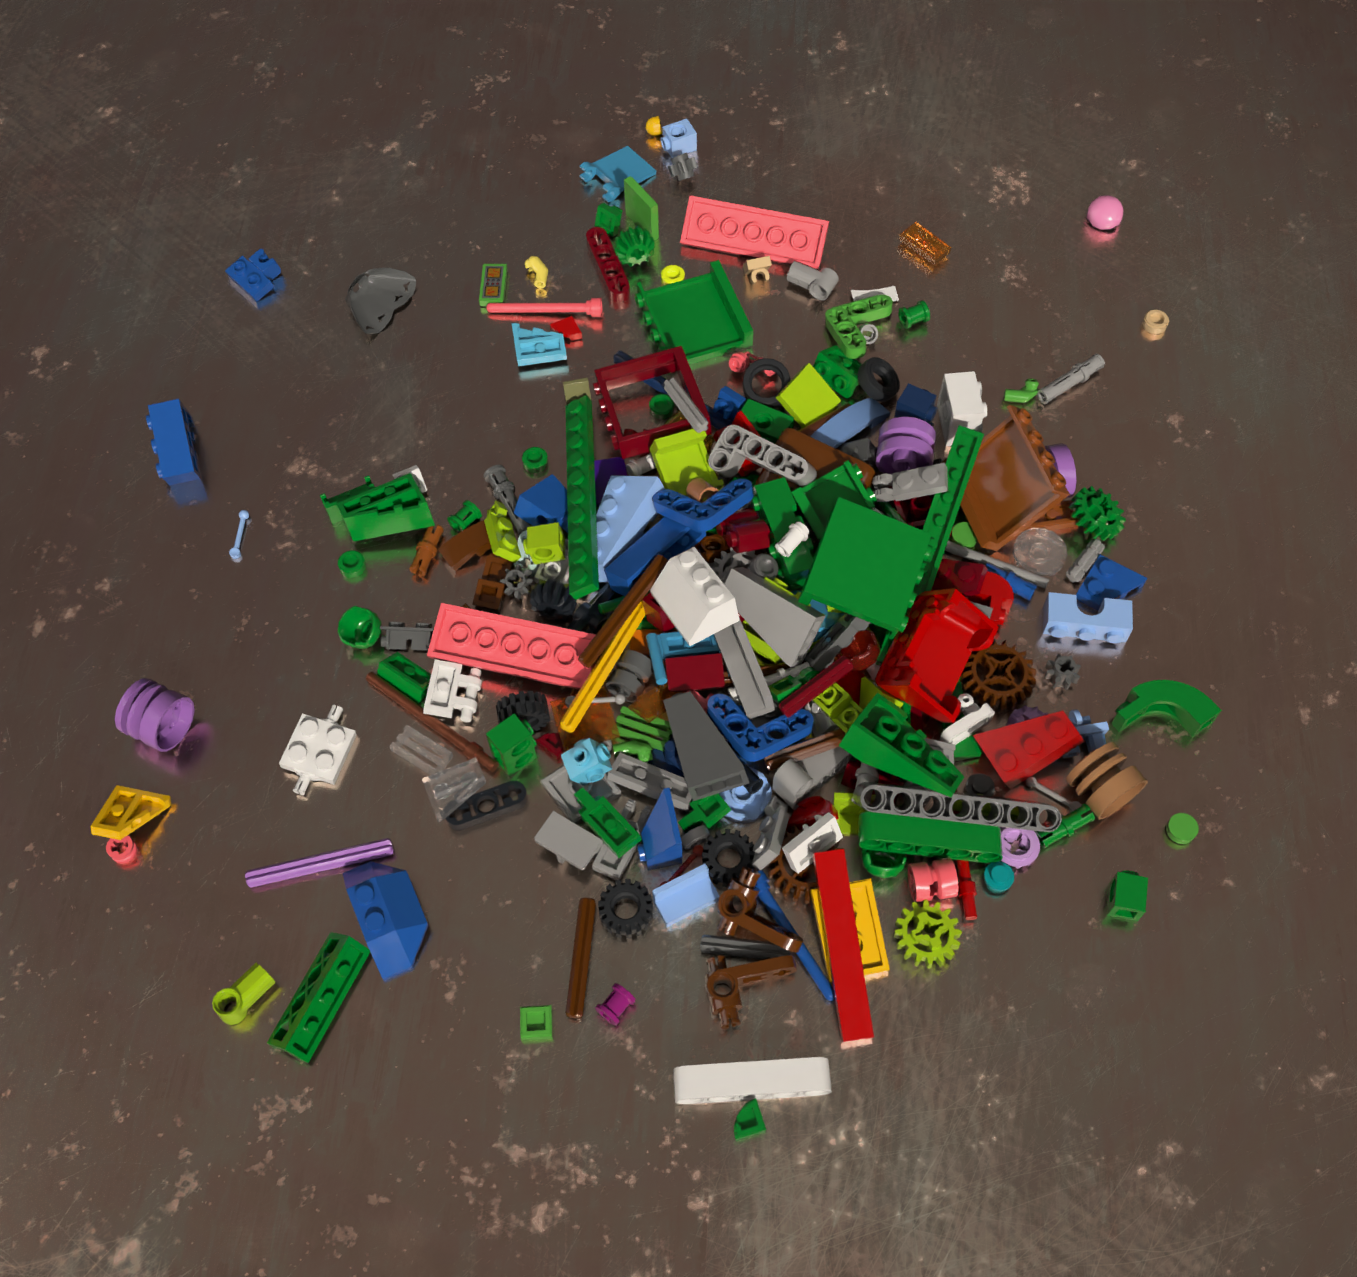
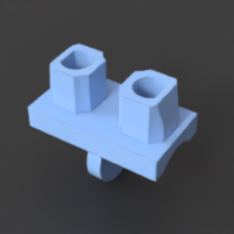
M1070 710L1069 719L1084 741H1086L1089 753L1106 744L1105 734L1109 730L1107 721L1091 724L1089 715L1081 716L1079 710ZM1079 746L1062 757L1070 758L1079 755Z

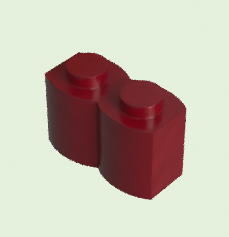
M751 507L737 510L716 526L718 535L722 536L727 541L728 546L736 553L770 547V529L767 523L759 518Z

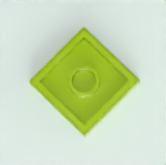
M810 363L804 365L776 396V399L794 417V420L801 428L831 413L841 402V399Z

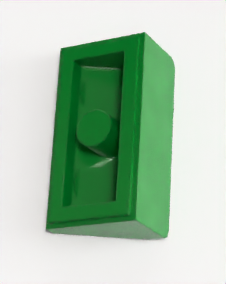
M399 652L379 662L378 676L418 705L423 702L427 696L431 678L429 672Z

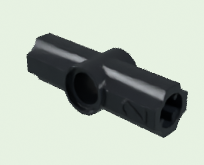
M607 583L589 603L584 602L578 607L567 629L597 634L614 612L601 615L598 604L622 597L623 595L611 590L609 583Z

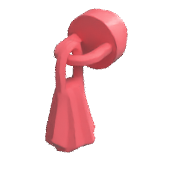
M749 351L744 353L736 352L730 357L729 367L734 372L742 373L747 370L750 363L763 358L757 357ZM763 370V372L769 377H772L774 374H776L771 370Z

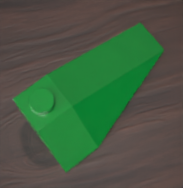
M877 692L853 722L839 746L867 765L952 797L964 779V775L941 751L931 748L925 741L927 736L921 729L916 731L906 721L908 715L901 708Z

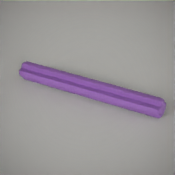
M385 838L251 869L245 872V880L247 885L252 888L386 857L393 854V844L390 838Z

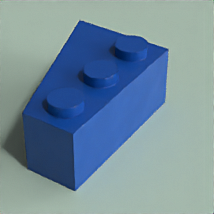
M179 399L148 405L149 415H146V421L149 429L153 430L154 439H151V445L154 453L158 454L159 463H156L159 478H163L169 486L200 479L197 452L194 451L192 442L195 441V436L193 432H190L189 422H192V415Z

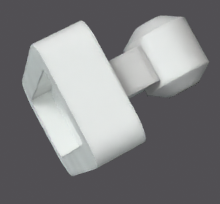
M961 694L958 699L961 702L960 712H963L964 717L947 727L942 732L940 741L958 744L989 724L995 713L988 703L983 704L979 708L976 703H973L974 700L971 695Z

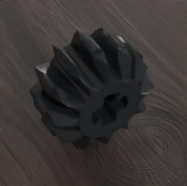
M550 578L547 581L539 580L530 595L531 609L538 612V616H544L547 620L554 619L556 622H559L560 619L568 620L577 605L576 600L569 594V584H563L560 580L553 581Z

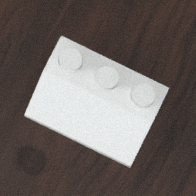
M695 547L670 558L650 589L651 595L689 646L740 621L735 597Z

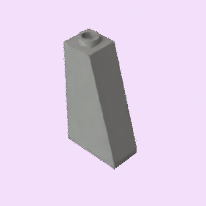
M744 567L729 570L722 582L735 597L738 613L788 666L794 667L802 664L826 615L809 605L799 603L797 598Z

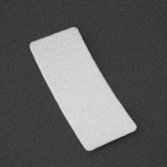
M895 286L874 290H851L853 301L876 295H887L892 298L893 302L899 300Z

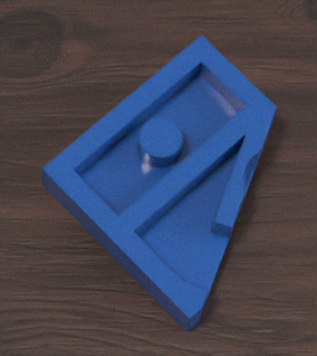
M1100 554L1077 591V600L1098 611L1104 598L1122 599L1131 590L1143 587L1147 578Z

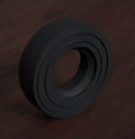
M872 357L859 367V383L866 394L872 399L886 402L898 393L900 381L896 371L888 362L878 357ZM873 373H876L882 379L884 386L877 382Z

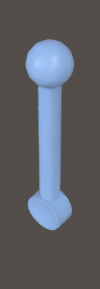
M247 510L239 512L240 522L234 548L229 551L233 559H238L241 556L239 547L245 521L249 518Z

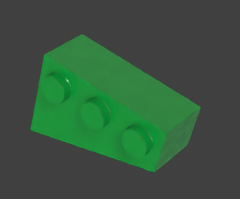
M411 473L336 503L353 542L435 526L427 501Z

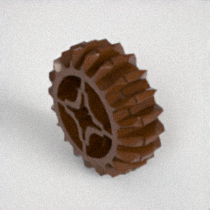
M994 639L989 648L972 651L959 678L960 683L964 684L962 688L963 693H970L973 700L977 699L979 701V708L983 704L988 703L993 710L994 707H998L1001 714L1005 712L1006 707L1013 711L1017 705H1024L1033 693V688L1036 685V669L1031 668L1033 659H1025L1026 651L1017 652V644L1010 648L1007 646L1006 640L1001 645H998ZM977 667L982 671L981 674L984 676L983 682H981L977 675ZM1012 671L1016 673L1019 685L1014 682L1015 678L1011 675Z
M794 824L791 828V834L785 831L779 855L767 865L768 868H771L768 871L769 879H776L773 884L775 889L784 887L782 890L783 897L788 896L791 892L793 893L794 902L799 900V896H803L804 902L809 904L811 900L810 890L817 889V881L812 883L802 881L807 878L816 880L814 862L799 874L793 871L792 876L787 873L782 862L785 856L782 848L804 831V829L799 831L798 827ZM838 841V842L835 843L831 848H829L827 851L838 850V849H844V848H837V847L839 846V843H840V841Z

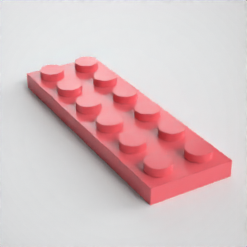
M689 196L680 243L681 245L755 259L770 256L771 262L787 265L797 261L819 270L829 221Z
M441 603L427 656L432 659L580 690L594 668L596 661L590 668H587L578 661V658L596 634Z

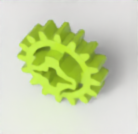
M924 900L922 907H919L916 902H912L911 912L904 908L901 912L902 918H897L895 926L900 929L894 931L893 937L901 939L897 943L896 948L897 950L905 948L906 953L903 958L906 960L911 956L914 957L915 966H918L921 961H925L927 968H931L933 961H936L939 966H943L945 962L944 956L951 960L955 954L953 950H958L960 942L956 939L960 938L962 930L954 929L959 920L958 918L950 919L948 917L951 912L949 908L942 912L940 910V902H937L934 907L929 906L928 900ZM913 920L915 929L908 934V925ZM947 934V943L942 948L940 938Z

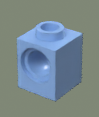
M688 119L662 127L663 137L660 138L661 146L664 151L669 153L671 158L697 151V133Z

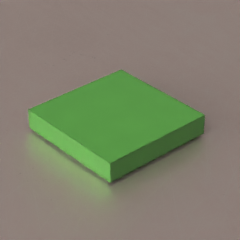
M629 176L624 179L626 215L636 226L639 225L642 229L647 228L655 241L659 239L658 204L633 177Z

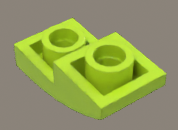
M834 683L812 700L845 733L848 732L853 722L863 711L837 683Z

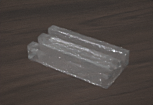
M406 725L403 728L404 732L402 734L399 733L396 737L397 741L395 743L392 742L389 746L390 750L434 778H437L453 758L452 752ZM409 736L444 758L441 759L437 757L433 753L429 752L420 745L411 741L410 739H408ZM402 745L408 746L438 766L436 768L432 767L401 748Z

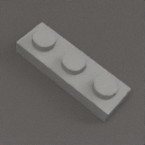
M621 752L612 765L613 769L608 772L607 780L657 800L664 788H670L674 807L686 812L690 807L689 803L693 801L685 778Z

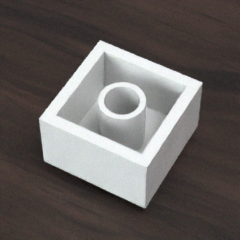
M975 371L949 373L943 376L937 407L946 446H952L959 425L981 433L983 431L982 421L983 418L987 417L986 402H982V384L980 381L977 382Z

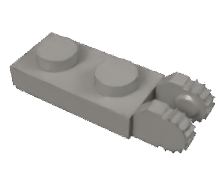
M945 463L896 472L893 475L884 473L873 477V486L881 489L875 490L873 493L877 502H887L947 492V466Z
M630 798L621 815L641 836V832L653 808L645 806L637 823L629 819L635 811L636 801ZM603 843L593 862L592 869L615 880L621 879L637 844L622 857L618 858Z

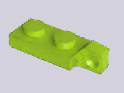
M495 501L493 506L487 510V517L484 520L492 552L497 556L516 563L521 558L513 525L510 522L511 520L506 517L508 510L503 503Z

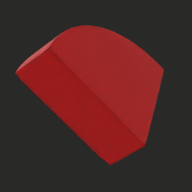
M572 316L550 324L552 332L561 333L563 337L570 338V340L582 339V332Z

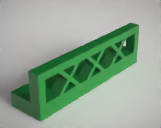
M330 932L267 1044L291 1054L302 1062L309 1063L370 954V950L348 935Z

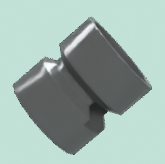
M625 650L616 664L617 669L612 671L606 683V688L614 696L622 693L625 696L626 702L635 703L641 697L645 689L644 683L649 681L654 670L652 662L647 656L637 651Z

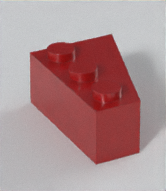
M1063 710L973 735L1003 782L1010 789L1085 742Z

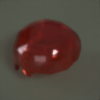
M861 630L854 635L850 645L841 649V655L837 654L838 659L842 656L849 658L854 666L852 671L865 670L877 661L880 654V645L872 631Z

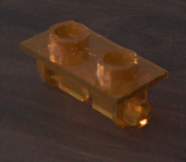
M668 683L654 687L645 694L639 695L637 701L628 706V708L650 723L666 712L663 700L671 698L675 694L685 692L670 693L668 691Z

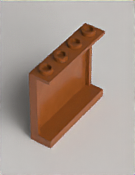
M1012 405L1007 406L1010 416L983 438L960 504L980 546L994 551H998L1070 495L1065 486V478L1054 466V457L1045 449L1042 443L1044 441L1042 435L1034 428L1031 422V414L1024 408Z

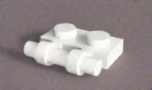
M435 659L423 713L452 718L453 709H459L462 711L460 720L471 722L472 714L476 712L478 704L475 701L477 691H480L482 680L480 679L481 670L472 668L469 675L461 674L462 664ZM458 686L466 689L465 697L456 696Z

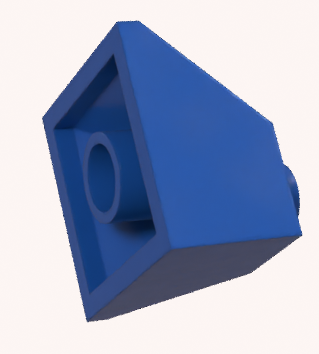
M670 788L663 789L641 832L642 843L637 844L640 862L646 861L648 871L682 864V841Z

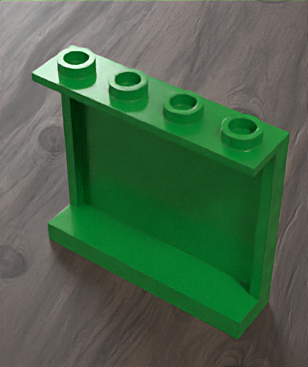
M719 260L710 262V273L647 291H644L641 282L637 283L638 293L634 294L635 302L638 308L642 307L644 323L646 326L650 325L651 338L654 344L658 343V352L682 346L687 361L691 365L753 347V329Z
M838 497L829 515L798 602L808 606L813 599L890 630L888 638L892 640L898 631L903 632L907 625L909 617L905 616L907 607L911 608L915 601L917 593L913 592L915 584L919 585L925 569L921 568L922 562L928 560L933 546L929 545L932 534Z

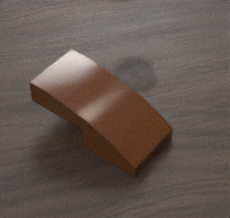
M484 520L461 531L438 548L449 566L455 571L475 554L481 557L491 548Z
M487 555L482 579H478L472 603L473 606L500 610L506 595L504 591L508 587L501 583L500 580L505 579L507 575L505 569L510 571L514 569V562Z

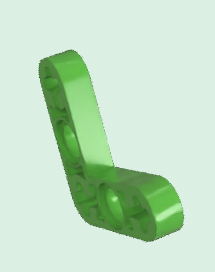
M876 295L832 307L826 311L825 325L846 357L859 359L866 354V339L856 325L889 316L892 313L893 301L891 297ZM845 331H846V332H851V333H849V334H842L841 332H845Z

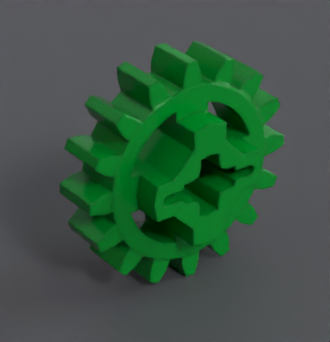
M1090 486L1088 489L1084 487L1071 499L1073 503L1069 508L1074 511L1071 517L1077 518L1078 522L1076 525L1083 526L1084 533H1092L1094 539L1100 536L1102 541H1105L1107 538L1111 540L1125 527L1123 523L1126 519L1120 516L1124 513V510L1117 507L1119 502L1112 501L1111 494H1104L1101 488L1095 491L1093 486Z

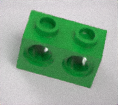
M512 714L486 733L492 757L499 762V766L509 778L537 758L535 751L537 743L532 737L534 731L525 719L520 721L515 714Z

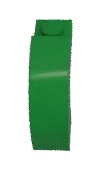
M1153 680L1139 684L1131 689L1125 702L1115 710L1116 716L1111 724L1120 732L1142 716L1158 713L1175 719L1193 737L1211 725L1222 710L1207 695L1188 684L1173 680Z

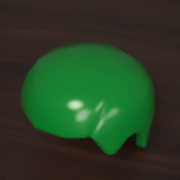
M353 606L343 613L338 622L337 633L344 644L353 648L368 649L377 642L381 634L380 626H382V621L377 613H374L372 610Z
M863 848L861 852L864 868L873 876L880 878L896 877L904 869L907 860L905 854Z

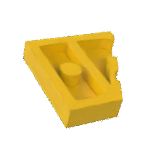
M116 785L90 826L92 835L122 840L171 806V797Z

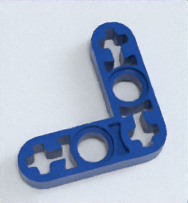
M738 479L729 483L703 503L670 489L656 492L652 499L655 511L658 514L693 530L705 532L713 529L751 501L754 493L751 481Z
M715 694L707 702V715L738 754L744 760L750 762L759 761L809 736L813 729L814 717L809 711L800 709L791 717L787 718L785 715H782L756 728L729 696ZM736 723L742 725L744 729L733 731L728 726ZM773 731H779L784 735V737L781 739H774L769 735V733Z

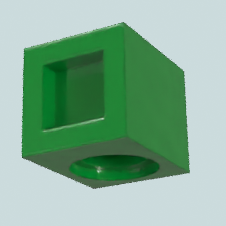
M1129 870L1117 872L1110 881L1107 915L1138 922L1146 912L1148 877L1139 876L1137 872Z

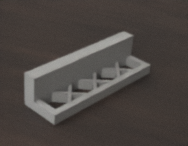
M741 620L715 633L714 637L747 718L750 720L775 711L771 692Z

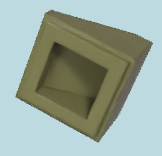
M588 378L563 382L566 405L585 395L591 400Z

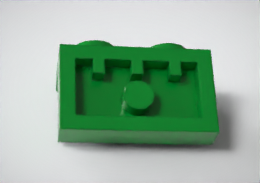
M836 345L818 353L813 368L832 389L848 399L852 396L856 386L860 385L858 380V369L862 365L860 362L846 357Z

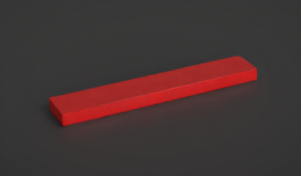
M844 849L812 853L841 1041L847 1042L874 1038Z

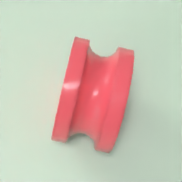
M126 836L122 840L110 838L106 845V852L115 862L123 864L131 861L136 856L137 845L130 836ZM124 843L128 847H124L126 851L120 854L116 850H120L118 846Z

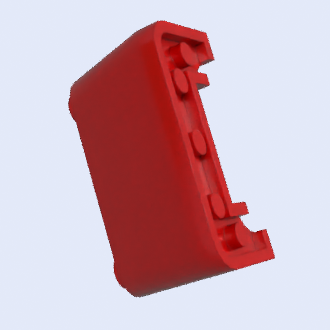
M956 588L925 591L915 598L912 607L909 608L906 614L909 617L907 625L903 632L898 631L876 675L875 683L885 692L943 723H954L961 709L960 700L955 696H951L972 651L989 648L994 641L999 627Z

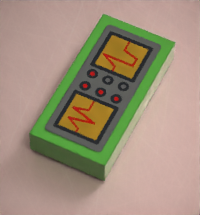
M483 264L479 295L480 306H487L489 303H504L508 272L507 264Z

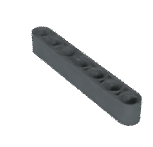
M874 782L858 784L853 793V799L859 807L876 813L1041 832H1053L1060 826L1062 821L1061 813L1056 807L1037 801L955 792L952 797H948L930 789ZM873 789L876 794L875 800L870 804H866L864 795L868 790ZM899 793H903L904 803L896 808L893 801L894 797ZM932 796L933 806L930 810L925 811L923 802L927 797ZM960 799L962 809L959 813L954 814L952 806L955 801ZM989 803L991 811L988 816L983 817L981 814L982 807ZM1017 806L1019 815L1012 821L1010 813ZM1046 810L1047 820L1041 824L1039 816L1042 811Z

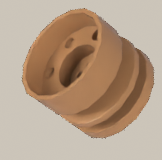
M1109 742L1087 754L1066 777V781L1071 787L1077 786L1075 791L1078 796L1093 792L1086 801V804L1099 820L1110 816L1126 805L1148 783V780L1136 766L1120 770L1127 760V756L1124 753L1116 755L1119 747L1115 742Z

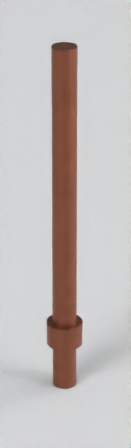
M373 671L368 673L366 676L367 682L463 750L464 756L473 762L478 761L491 772L498 768L499 762L486 754L484 748L475 741H468L434 715L424 714L423 707Z

